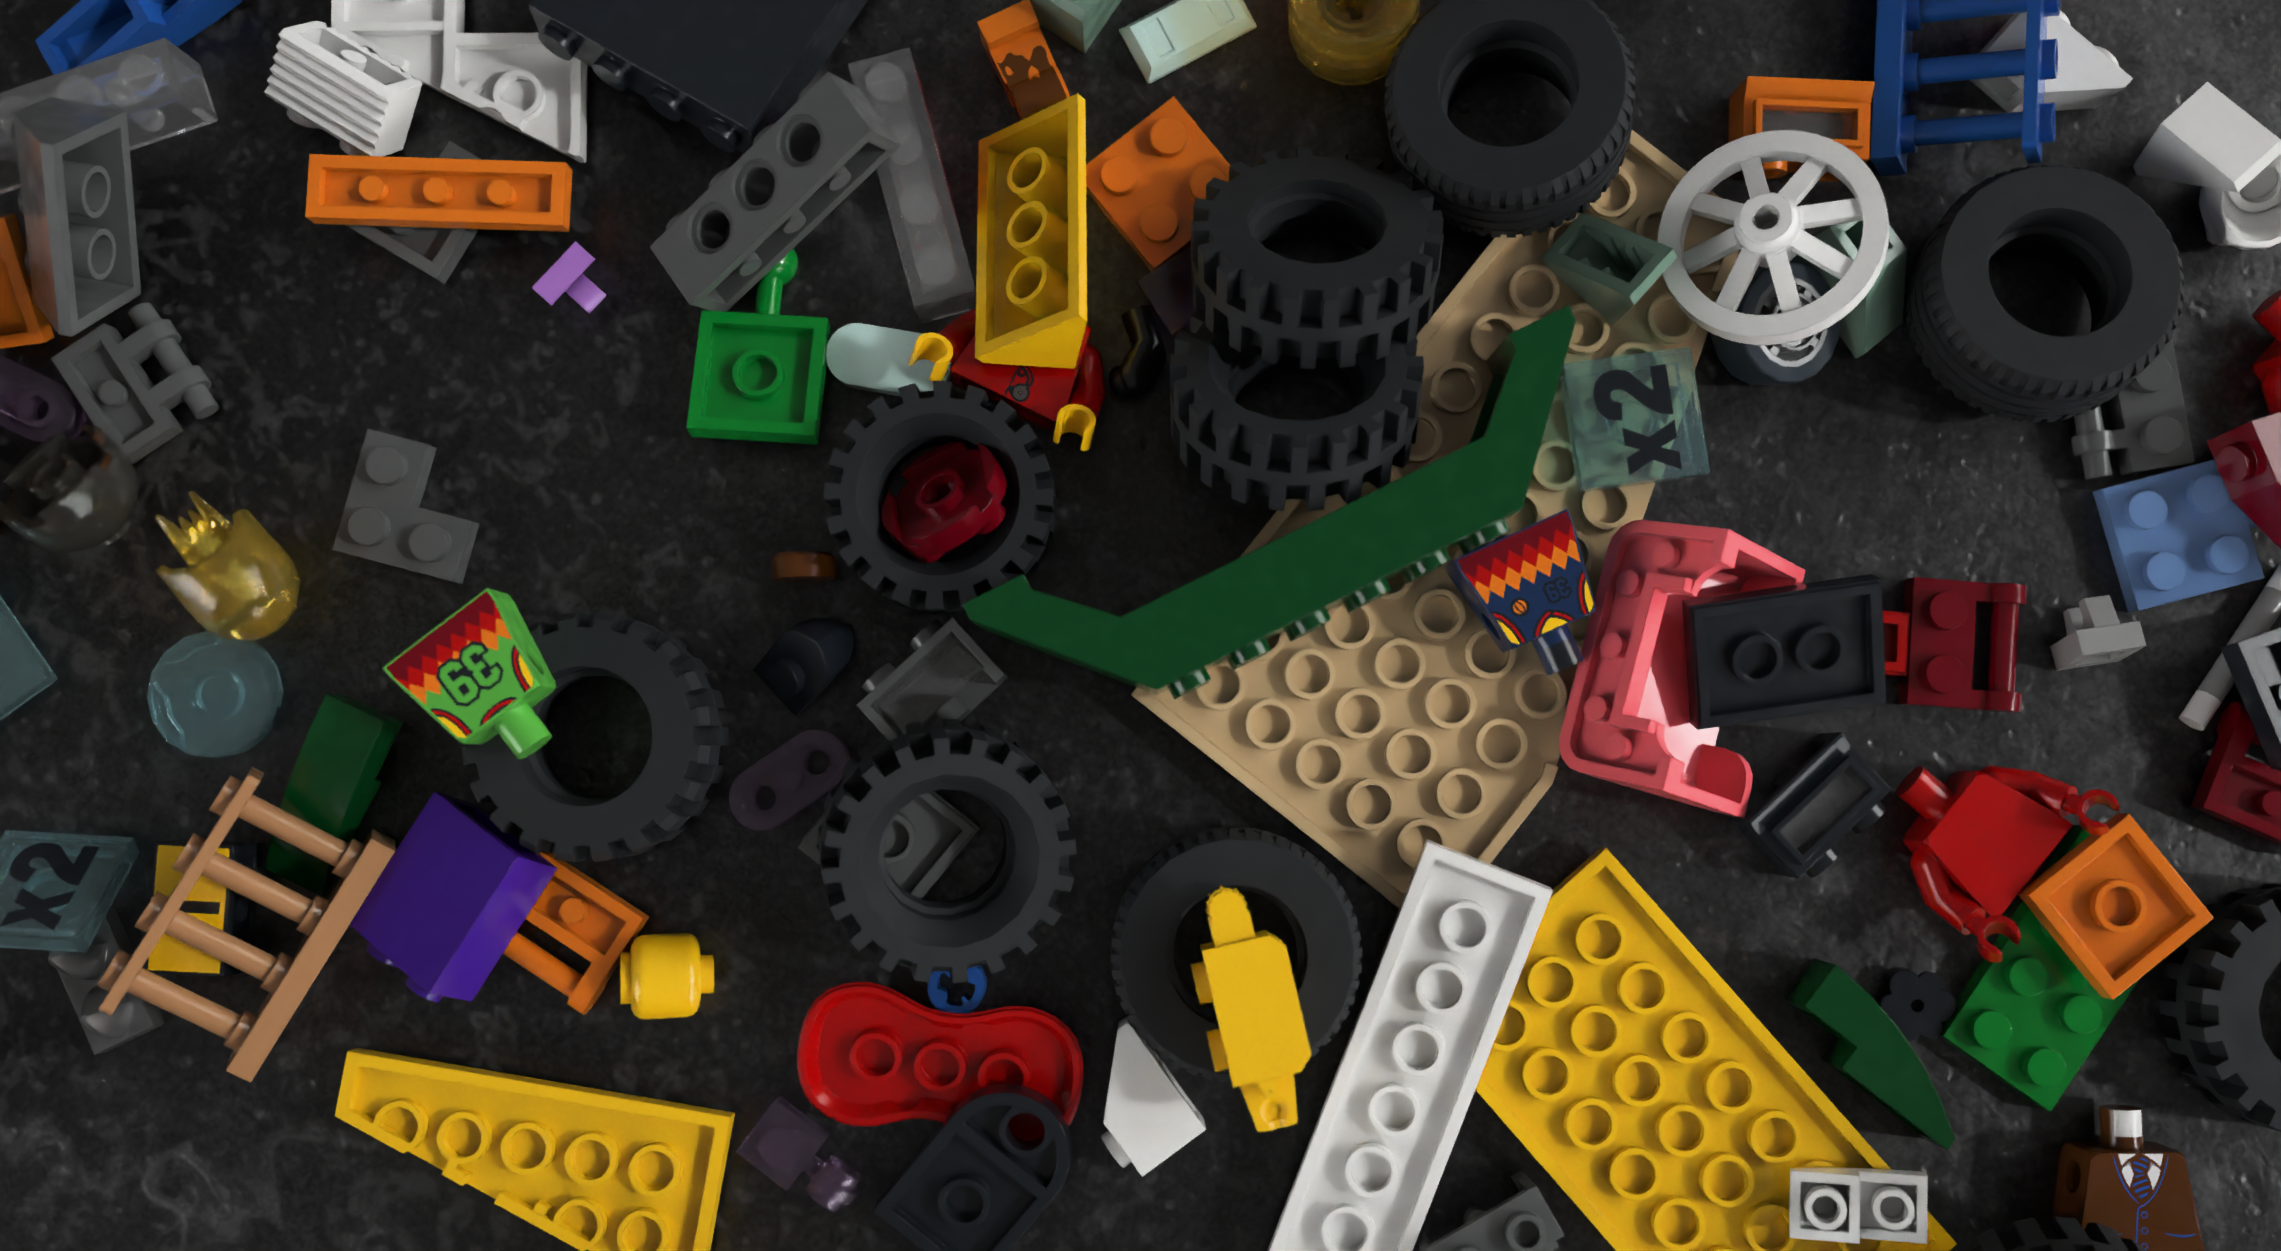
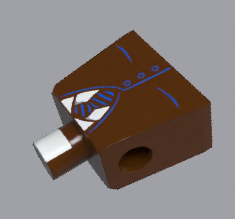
M2120 1104L2100 1105V1141H2068L2061 1147L2052 1217L2076 1218L2082 1229H2085L2088 1222L2101 1224L2114 1229L2120 1238L2132 1239L2146 1251H2205L2186 1159L2181 1151L2156 1142L2143 1141L2141 1107Z

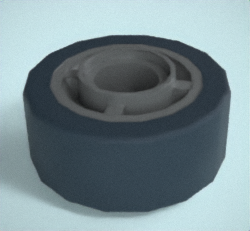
M1789 262L1802 307L1817 300L1831 290L1830 286L1817 271L1802 263ZM1758 266L1736 312L1753 315L1782 313L1769 268ZM1839 321L1817 334L1782 344H1744L1721 338L1712 333L1711 338L1721 363L1732 376L1747 384L1780 385L1799 383L1816 375L1832 357L1839 338Z

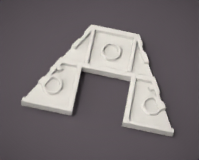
M465 0L331 1V28L336 29L339 34L347 35L348 40L358 42L359 46L368 48L370 53L378 54L380 59L388 60L390 65L400 67L402 72L410 73L412 78L420 79L422 84L580 163H586L588 65L575 57L567 61L556 56L541 43L538 38L539 33H464Z

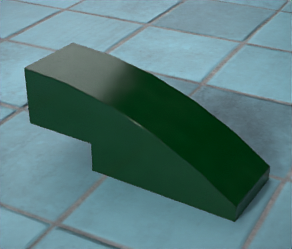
M326 694L294 765L280 808L346 843H349L352 838L355 839L384 780L377 778V775L403 723L348 696ZM272 835L265 869L320 896H327L337 876L331 873L334 866Z
M1814 959L1785 997V1000L1835 1038L1820 1059L1922 1139L1948 1150L1954 1143L1955 1137L1943 1103L1923 1063L1903 1033L1871 995L1836 964Z

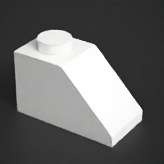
M1126 1016L1118 1022L1103 1121L1108 1131L1102 1134L1101 1138L1122 1168H1125L1132 1162L1143 1177L1204 1132L1206 1127L1203 1116L1156 1051L1152 1050L1147 1042L1138 1035L1135 1027L1131 1025Z

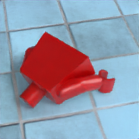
M1988 765L1978 771H1956L1943 784L1924 767L1915 768L1900 783L1896 790V795L1920 814L1904 834L1903 842L1912 852L1910 866L1923 902L1963 935L1973 933L1977 936L1978 952L1983 959L1993 963L2001 962L2002 952L1997 947L1991 945L1986 938L1991 934L2000 933L2007 936L2012 943L2020 945L2019 927L2013 920L2001 915L2073 825L2064 817L2069 813L2078 816L2082 828L2089 834L2104 835L2109 832L2108 826L2099 821L2089 819L2085 814L2091 806L2098 804L2105 805L2111 810L2120 811L2119 803L2114 795L2105 790L2095 789L2079 796L2075 786L2026 769Z

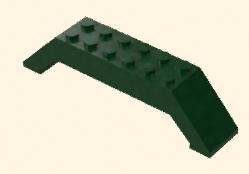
M1569 305L1507 335L1486 360L1493 376L1468 445L1121 617L1032 590L1024 574L962 605L969 619L980 629L1155 695L1169 689L1175 700L1209 683L1211 678L1207 672L1208 669L1226 660L1232 671L1262 657L1271 650L1267 642L1268 639L1285 631L1290 642L1330 621L1328 609L1343 602L1348 613L1390 591L1391 588L1387 580L1401 574L1405 583L1408 584L1449 562L1451 559L1447 550L1459 545L1463 555H1466L1509 532L1510 528L1506 519L1523 508L1576 318Z

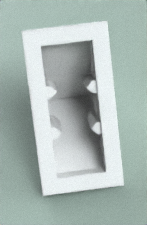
M2206 82L2159 125L2133 164V167L2139 176L2239 192L2281 154V139L2213 85Z

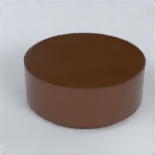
M823 551L776 553L771 557L772 581L823 582L835 580L836 557L830 552Z

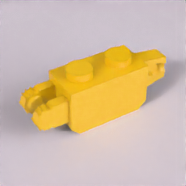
M1220 885L1219 889L1215 890L1212 894H1208L1209 899L1205 901L1208 906L1205 910L1209 914L1207 919L1213 942L1200 945L1203 962L1191 964L1199 1003L1201 1005L1213 1002L1219 1029L1206 1031L1215 1072L1229 1069L1233 1088L1240 1086L1258 1132L1288 1127L1298 1123L1294 1073H1299L1303 1070L1311 1057V1051L1287 948L1281 939L1266 930L1254 932L1250 912L1245 907L1248 904L1243 900L1244 896L1242 893H1238L1239 891L1236 888L1231 889Z

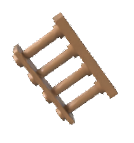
M253 767L243 781L230 775L209 808V811L220 816L210 834L205 839L193 833L172 866V869L183 874L170 896L156 891L134 927L146 932L136 950L131 955L119 949L96 985L109 991L98 1009L104 1013L112 1015L125 993L128 992L225 1038L223 1046L233 1050L226 1071L250 1083L395 852V840L373 828L363 843L353 838L349 843H346L253 795L264 775L263 772ZM238 817L334 866L331 873L341 877L327 900L319 895H316L311 900L216 852V850ZM202 875L298 923L296 930L305 934L292 957L283 952H280L275 957L179 909ZM166 934L261 980L260 988L268 991L269 994L256 1014L245 1009L240 1015L142 967L162 935Z

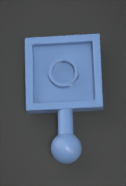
M2215 460L2093 491L2128 612L2140 611L2265 578L2250 531L2251 528L2258 526L2231 500L2222 476L2217 470Z

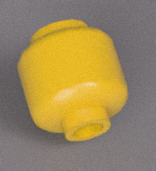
M692 934L641 935L634 939L630 952H620V1005L631 1004V1010L638 1019L649 1020L693 1016L700 1006L701 994L714 993L713 954L701 955L699 942Z

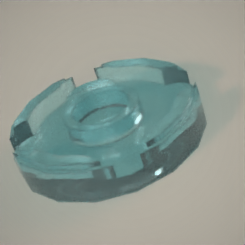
M205 631L182 638L163 653L151 672L147 700L152 722L168 743L186 754L223 758L246 752L267 737L275 724L271 722L276 715L277 707H281L284 691L278 666L262 646L237 634Z

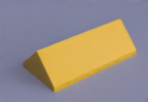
M1078 93L979 140L975 358L983 363L1075 369L1087 324L1085 99Z

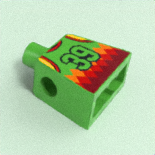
M486 588L383 667L391 679L463 744L482 745L499 734L516 758L521 760L536 752L552 738V734L533 711L532 707L556 689V682L515 602L507 593Z

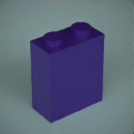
M434 791L349 925L369 942L365 949L371 956L384 964L400 968L409 976L405 984L417 995L433 1002H440L443 997L472 1002L558 868L539 853L519 845V838L512 832L503 833L490 820L491 815L477 804Z

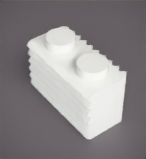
M312 21L283 28L278 34L281 40L276 45L278 52L273 56L275 63L270 68L272 75L267 79L269 86L264 91L266 96L286 107L287 116L295 123L309 128H321L339 139L340 148L349 155L386 156L403 150L422 87L421 80L412 78L410 73L402 72L400 67L390 65L388 60L380 59L378 54L370 53L368 48L359 46L358 42L348 40L347 35L337 33L336 29L327 27L324 22Z

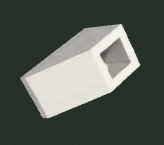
M2060 11L2059 16L2047 17V39H2057L2058 75L2057 79L2045 80L2044 103L2055 102L2056 110L2097 108L2130 83L2133 78L2119 67L2114 55L2108 50L2094 46L2071 26L2069 19L2062 11ZM2027 12L2015 13L1979 53L2024 49L2026 45ZM2024 75L1970 80L2008 113L2023 112Z

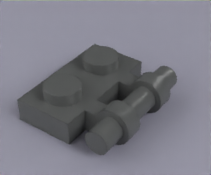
M150 302L138 304L128 312V316L137 328V331L127 338L123 339L117 328L103 323L51 357L54 365L117 461L130 466L184 431L170 411L180 403L185 402L196 419L207 418L219 409V405L209 392L212 385L211 381L199 365H192L179 346L181 336L169 319H161ZM152 356L156 357L168 375L166 379L155 386L140 365Z
M2173 339L2165 345L2166 347L2155 357L2149 366L2108 401L2113 430H2104L2100 406L2094 410H2089L2086 414L2074 415L2077 436L2071 437L2073 454L2075 457L2081 456L2085 480L2112 476L2109 452L2117 451L2121 476L2183 467L2195 463Z

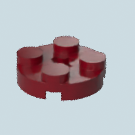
M963 441L950 442L938 446L917 458L904 470L901 476L907 484L900 490L897 498L889 490L882 506L883 525L899 546L912 553L917 561L921 563L934 562L942 557L946 551L963 544L974 535L993 531L1003 521L1006 510L1001 501L1007 487L1006 474L986 446L978 443L979 449L969 450Z

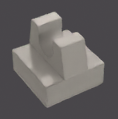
M2104 595L2084 598L2079 601L2078 608L2064 611L2067 636L2050 646L2056 671L2119 662L2147 645L2140 621L2120 624L2110 596Z

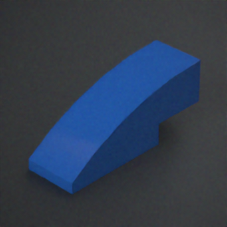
M81 0L40 35L35 42L63 93L76 95L126 74L178 47L218 21L244 0Z

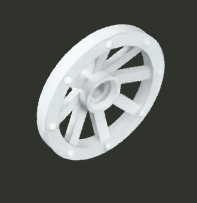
M1773 130L1744 136L1714 150L1693 166L1678 183L1667 201L1659 225L1657 242L1673 248L1678 257L1665 270L1663 277L1680 309L1701 328L1721 338L1744 344L1773 345L1788 343L1817 334L1850 313L1865 298L1881 272L1889 244V218L1885 197L1880 184L1866 163L1853 151L1830 138L1818 134L1795 130ZM1773 161L1804 163L1778 193H1770L1762 163ZM1740 170L1743 171L1750 197L1745 204L1708 195L1720 182ZM1826 172L1831 173L1843 182L1855 197L1852 199L1797 206ZM1693 214L1734 225V227L1684 252L1685 235ZM1766 221H1778L1770 229L1763 230L1758 228ZM1863 221L1862 240L1854 260L1805 231L1808 228ZM1740 249L1737 260L1715 303L1695 286L1689 274ZM1797 254L1840 280L1826 294L1803 307L1801 306L1789 263ZM1758 266L1770 269L1782 313L1753 315L1736 312Z

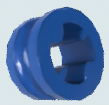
M981 965L967 969V982L975 984V992L972 997L964 993L961 997L962 1002L949 1000V989L945 986H940V978L943 972L932 971L927 988L931 1003L939 1011L966 1014L973 1011L980 1004L987 990V977ZM944 972L948 977H950L949 972Z

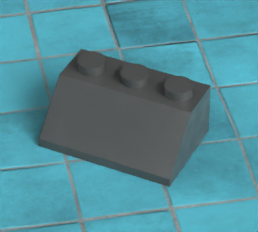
M49 97L13 113L14 124L11 130V141L18 156L21 184L18 193V206L24 215L27 240L25 268L31 277L33 302L59 335L72 337L141 295L127 111Z

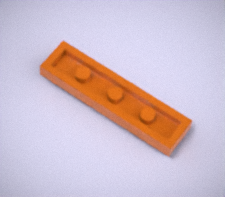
M309 154L305 217L315 224L569 232L573 170L566 162Z

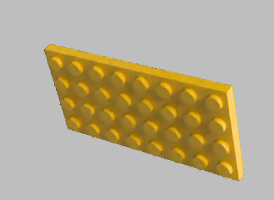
M1600 847L1553 889L1475 1091L1615 1251H1950L1957 1245L1928 1210L1927 1244L1860 1238V1244L1790 1238V1168H1869L1890 1170L1891 1168L1607 848Z

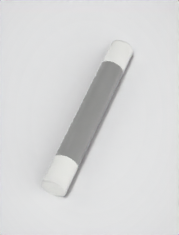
M2281 563L2227 645L2267 632L2273 626L2281 613ZM2223 653L2220 654L2179 716L2183 723L2196 730L2203 731L2235 683Z

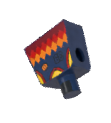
M1568 509L1454 559L1444 566L1453 583L1502 652L1512 650L1531 641L1547 676L1583 660L1567 624L1596 612V605L1572 517Z

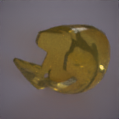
M191 491L189 495L200 513L198 514L191 509L188 510L192 522L179 516L178 521L181 525V528H179L161 515L156 516V521L189 566L187 568L170 569L162 565L156 569V573L167 584L183 607L207 631L226 640L255 641L276 633L290 620L296 610L301 582L296 566L290 555L262 527L249 510L240 509L232 516V524L204 499Z

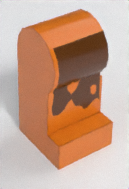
M1023 0L977 21L983 48L1012 108L1015 107L1021 120L1070 97L1064 79L1039 27V20L1030 0Z

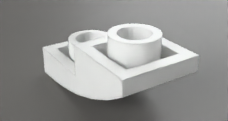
M1790 1168V1238L1860 1244V1238L1927 1244L1928 1176L1925 1172L1869 1168Z

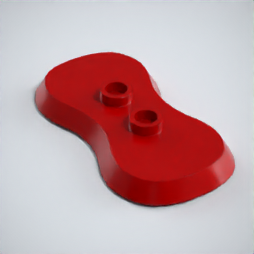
M871 982L841 984L828 989L817 997L803 1021L797 1050L798 1076L804 1095L813 1107L825 1116L850 1126H877L910 1119L944 1122L958 1104L973 1092L996 1084H1016L1034 1089L1052 1101L1064 1116L1069 1127L1077 1111L1083 1085L1084 1066L1078 1039L1066 1024L1043 1010L1026 1006H1006L968 1014L949 1013L928 1008L892 988ZM1030 1113L1017 1114L1008 1122L1013 1135L1024 1141L1036 1140L1045 1132L1041 1120Z

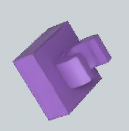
M576 241L532 287L551 306L566 292L589 314L607 296L583 274L595 258Z

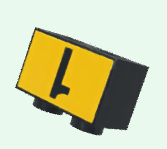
M189 840L155 842V853L150 858L146 869V883L151 891V899L156 891L170 896L183 874L172 869V866ZM222 841L216 852L259 873L261 843ZM201 875L179 910L251 945L254 944L257 903ZM142 931L141 933V940L146 934V932ZM166 934L162 935L145 962V969L154 974L225 977L243 973V971Z

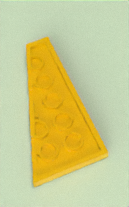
M355 1048L347 1051L335 1117L403 1154L410 1152L443 1170L441 1175L461 1186L468 1184L496 1199L494 1204L580 1251H710L735 1112Z

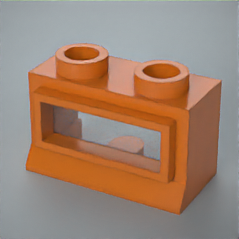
M1747 76L1729 97L1728 143L1760 132L1773 130L1804 131L1830 138L1844 145L1866 163L1870 159L1871 100L1875 81ZM1773 161L1762 163L1766 179H1775L1785 176L1787 172H1797L1804 163ZM1826 172L1819 180V182L1840 181L1829 172Z

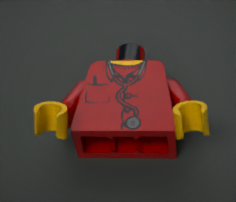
M976 307L954 319L938 333H924L917 338L908 364L912 367L915 362L923 359L933 362L935 365L929 377V380L932 382L942 381L949 363L954 362L950 371L956 386L966 391L968 385L986 391L988 398L997 404L1002 399L1016 410L1017 416L1053 433L1054 443L1059 444L1060 437L1063 434L1072 432L1083 438L1081 451L1085 452L1090 449L1096 419L1105 400L1106 391L1102 354L1091 344L1092 334L1089 326L1086 325L1075 369L990 364L979 361L975 358Z

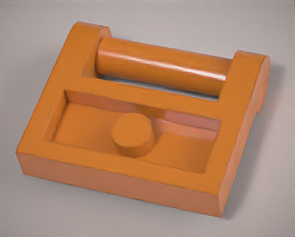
M542 852L539 854L558 869L525 919L590 961L591 965L585 974L582 975L518 932H516L503 954L569 997L567 1005L585 1015L597 1002L606 987L607 981L619 965L620 952L628 951L650 916L566 861L555 859L554 853Z

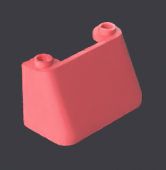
M1650 520L1631 521L1621 526L1612 536L1606 551L1594 599L1596 612L1590 614L1581 650L1583 660L1578 662L1560 732L1559 750L1567 766L1575 771L1598 779L1716 813L1744 819L1753 781V774L1749 763L1742 755L1729 749L1715 746L1720 727L1697 730L1690 724L1682 601L1802 584L1806 570L1730 529Z

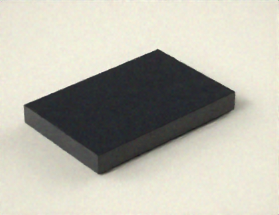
M1873 574L1682 601L1690 724L1697 730L1886 703L1881 578Z

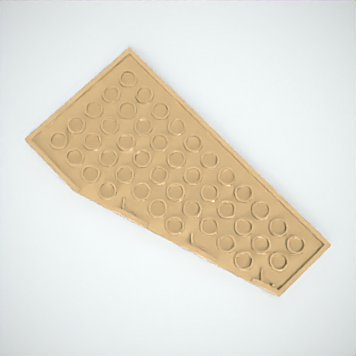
M1632 130L1630 143L1625 153L1623 164L1619 167V173L1615 179L1611 180V184L1606 192H1601V197L1595 203H1590L1589 208L1584 212L1657 242L1659 225L1667 201L1678 183L1688 172ZM1713 191L1708 193V195L1719 197ZM1578 212L1576 218L1570 221L1563 220L1562 225L1556 228L1549 227L1545 232L1538 233L1537 231H1532V235L1523 237L1520 234L1516 235V238H1507V235L1501 234L1500 237H1494L1432 315L1428 323L1416 335L1418 340L1416 356H1423L1424 359L1415 444L1411 443L1409 461L1404 468L1392 465L1390 483L1468 445L1493 376L1486 360L1508 334L1569 305L1576 318V322L1524 505L1521 510L1506 519L1510 531L1499 536L1494 541L1568 509L1572 517L1592 594L1595 599L1606 551L1612 536L1621 526L1631 521L1643 520L1655 483L1659 481L1664 467V463L1652 460L1629 476L1627 457L1636 453L1639 449L1625 445L1622 428L1650 437L1675 420L1677 430L1691 390L1689 386L1708 331L1693 322L1680 309L1666 285L1663 274L1636 304L1612 325L1548 269L1541 257L1581 214ZM1693 214L1685 235L1684 252L1734 227V225ZM1739 250L1689 274L1695 286L1713 302H1716L1719 291L1723 288L1736 262ZM1666 364L1673 414L1655 412L1621 389L1613 390L1610 396L1614 402L1622 403L1623 420L1607 419L1597 410L1593 392L1595 383L1602 374L1610 370H1625L1653 390L1650 366ZM1673 440L1662 447L1670 449ZM1369 482L1363 483L1361 497L1378 488ZM1339 494L1325 497L1324 510L1309 511L1306 499H1286L1284 511H1276L1241 557L1347 505ZM1459 545L1447 550L1451 560L1441 565L1440 568L1408 584L1405 583L1402 575L1399 574L1387 580L1391 588L1390 591L1348 613L1343 602L1328 609L1330 621L1290 642L1285 631L1268 639L1267 642L1271 650L1262 657L1232 671L1226 660L1208 669L1207 672L1211 678L1209 683L1175 700L1169 689L1157 695L1139 688H1135L1131 693L1133 698L1398 909L1401 906L1426 839L1491 864L1551 787L1558 770L1557 763L1561 754L1559 750L1560 732L1578 663L1547 676L1531 641L1506 652H1502L1444 567L1454 559L1463 556ZM1590 615L1567 624L1580 653Z

